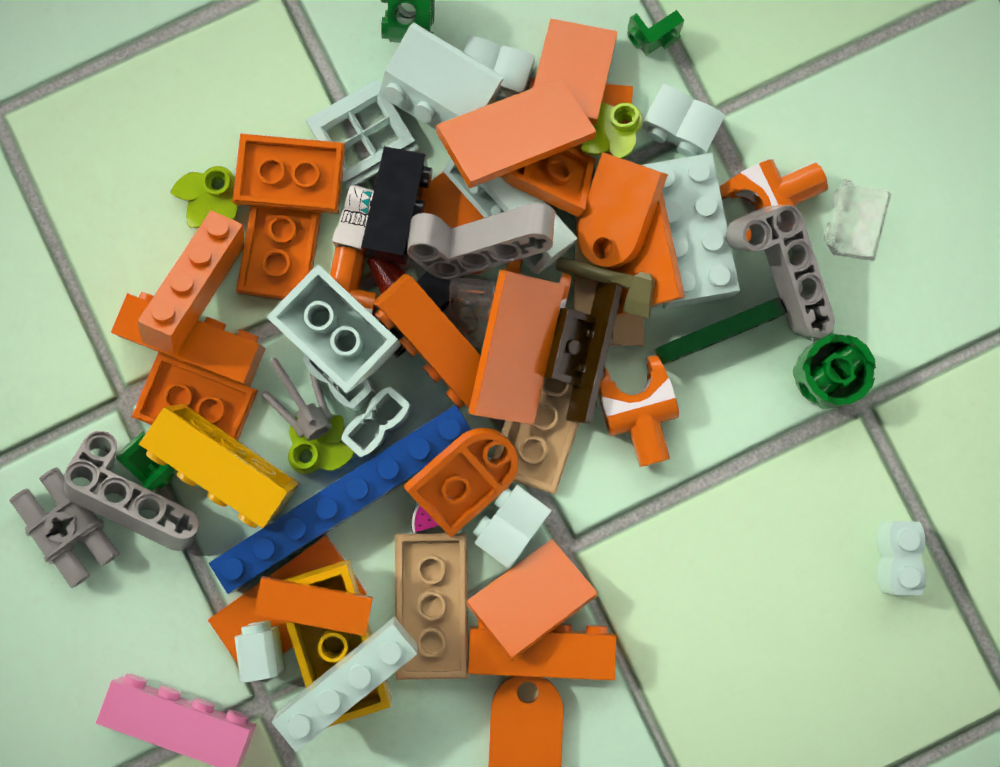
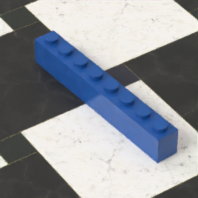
M452 406L209 562L210 567L227 594L237 592L409 481L459 436L472 429L457 406Z

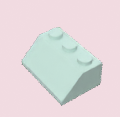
M413 22L385 69L379 95L436 130L437 124L494 103L504 77Z
M318 264L267 316L285 336L346 393H349L375 373L401 346L398 339Z

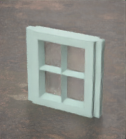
M377 79L306 119L317 140L345 143L346 151L342 182L347 191H349L351 185L358 186L378 174L384 146L412 152L419 150L394 105L379 95L381 84Z

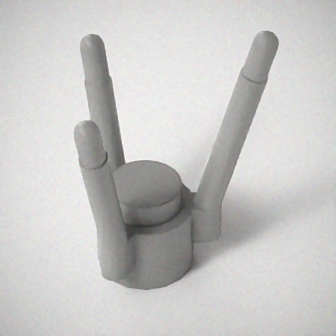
M272 358L271 364L300 409L296 413L298 419L296 420L269 392L264 391L262 396L295 429L299 438L305 436L307 441H312L327 433L332 427L329 421L333 419V415L327 407L319 380L310 373L319 407H316L314 403L306 405L276 358Z

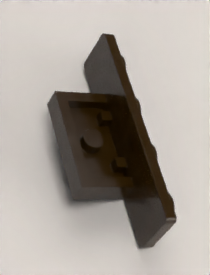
M598 283L590 315L570 308H560L544 377L573 385L566 415L567 421L590 424L596 411V400L600 382L605 374L604 365L607 352L613 339L614 322L621 305V292L623 288L621 284Z

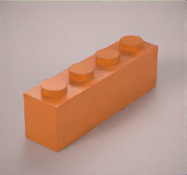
M210 210L138 319L142 342L172 356H176L244 248L243 224Z
M403 274L372 302L379 310L374 315L388 330L394 327L402 335V338L399 340L402 347L412 357L418 353L426 362L422 369L435 383L442 380L449 388L445 395L458 409L463 405L469 409L481 355L414 278Z
M141 292L139 297L129 293L126 294L111 333L245 386H251L266 349L257 343L258 336L240 329L237 335L224 330L226 324L206 317L204 322L197 321L176 356H172L142 342L137 321L154 296Z
M478 620V626H471L468 674L615 680L617 636L613 632H608V626L586 625V631H572L571 624L562 623L511 661Z

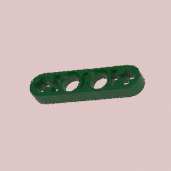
M780 297L668 342L654 349L662 364L666 365L775 320L787 313Z

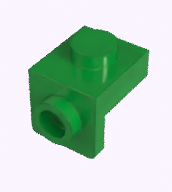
M675 10L648 28L640 16L635 13L630 17L627 35L633 46L637 49L641 48L647 56L661 46L666 49L678 41L681 37L680 32L685 20Z
M142 431L116 454V459L142 483L144 488L153 491L155 488L159 490L172 480L175 469L167 463L165 466L160 465L146 455L148 450L139 445L146 434Z

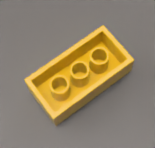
M185 404L164 407L139 443V445L148 450L146 455L151 460L163 466L167 463L178 471L176 475L179 479L191 486L198 484L209 492L207 497L222 507L229 505L239 512L238 518L242 522L253 528L257 526L264 528L274 521L300 485L298 481L238 440L232 438Z
M350 559L284 579L291 582L360 594ZM285 621L306 688L373 634L369 622L366 636ZM387 679L328 727L391 707L392 695Z

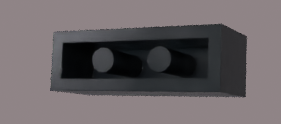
M384 146L361 244L365 258L402 265L407 264V247L411 219L417 214L424 213L425 201L421 200L423 188L429 189L432 179V168L428 167L426 154Z

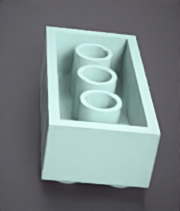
M708 153L644 164L643 166L668 174L662 193L664 195L685 298L664 303V310L732 298L740 291L732 248L726 240L727 223L713 154Z

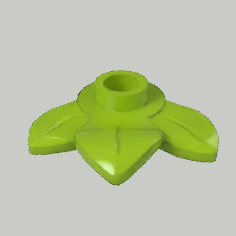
M602 103L597 126L593 125L597 131L595 138L582 143V152L598 156L602 152L607 153L610 151L613 156L622 159L627 157L636 146L635 134L640 131L643 124L640 110L630 103H620L615 107ZM623 120L631 121L628 124H620Z
M214 166L207 169L204 173L189 172L183 175L170 191L176 198L188 201L186 219L187 225L190 228H199L210 210L232 220L237 215L238 205L232 202L235 177L225 167ZM216 180H224L223 188L219 190L214 189L213 185Z
M333 415V419L329 421L332 425L331 429L312 441H307L305 436L299 438L295 429L290 425L289 436L293 445L288 453V461L295 471L301 474H311L319 468L334 471L340 469L352 459L355 452L347 445L341 443L342 434L345 430L344 419L341 415ZM305 451H311L313 454L311 461L308 463H303L301 460V456Z

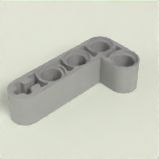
M530 203L455 228L449 227L436 215L430 213L417 214L411 219L407 254L436 278H458L550 250L553 246L555 211L551 206L544 203Z
M791 205L766 206L731 222L726 231V240L730 247L738 251H765L779 297L787 313L785 315L790 329L797 335L823 338L829 335L834 328V315L800 211ZM779 215L782 220L780 228H778L777 226V218ZM748 228H750L752 234L749 243L746 239ZM791 249L792 259L789 262L788 251ZM802 282L803 289L801 294H799V285Z
M105 431L90 433L84 439L66 468L63 484L66 498L171 550L184 551L189 548L194 542L199 527V520L196 514L111 472L110 470L114 465L117 451L116 439L109 432ZM100 448L104 449L108 454L98 457L90 451ZM83 477L89 480L90 484L80 487L72 483V480ZM110 493H116L122 496L124 500L113 503L108 501L105 496ZM143 509H149L155 512L156 517L146 519L140 516L138 512ZM165 517L168 520H166L165 526L163 527L161 526L163 518ZM180 526L185 528L181 534L175 531Z

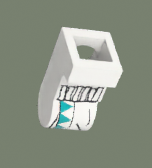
M355 185L350 186L338 228H335L332 239L335 247H348L362 251L361 244L374 190Z

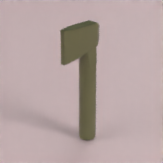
M563 257L556 261V269L558 271L603 283L621 284L623 288L629 289L622 312L650 319L655 279L652 274L639 272L634 276Z

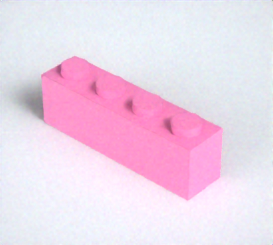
M126 674L125 677L121 676L111 681L96 724L215 767L242 766L257 725L249 722V716L234 710H228L226 714L215 710V704L201 698H194L193 701L180 697L181 692L174 688L160 686L157 689L146 685L147 680L134 674Z

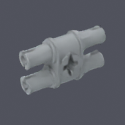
M55 467L39 478L57 503L54 510L45 513L29 489L18 492L9 501L26 523V535L33 538L45 555V562L49 564L54 563L69 586L74 588L90 577V574L72 551L77 543L84 541L100 566L110 563L120 553L102 530L104 521L98 519L94 512L66 498L63 490L64 475L59 468ZM61 521H71L66 527L68 534H58L63 528Z

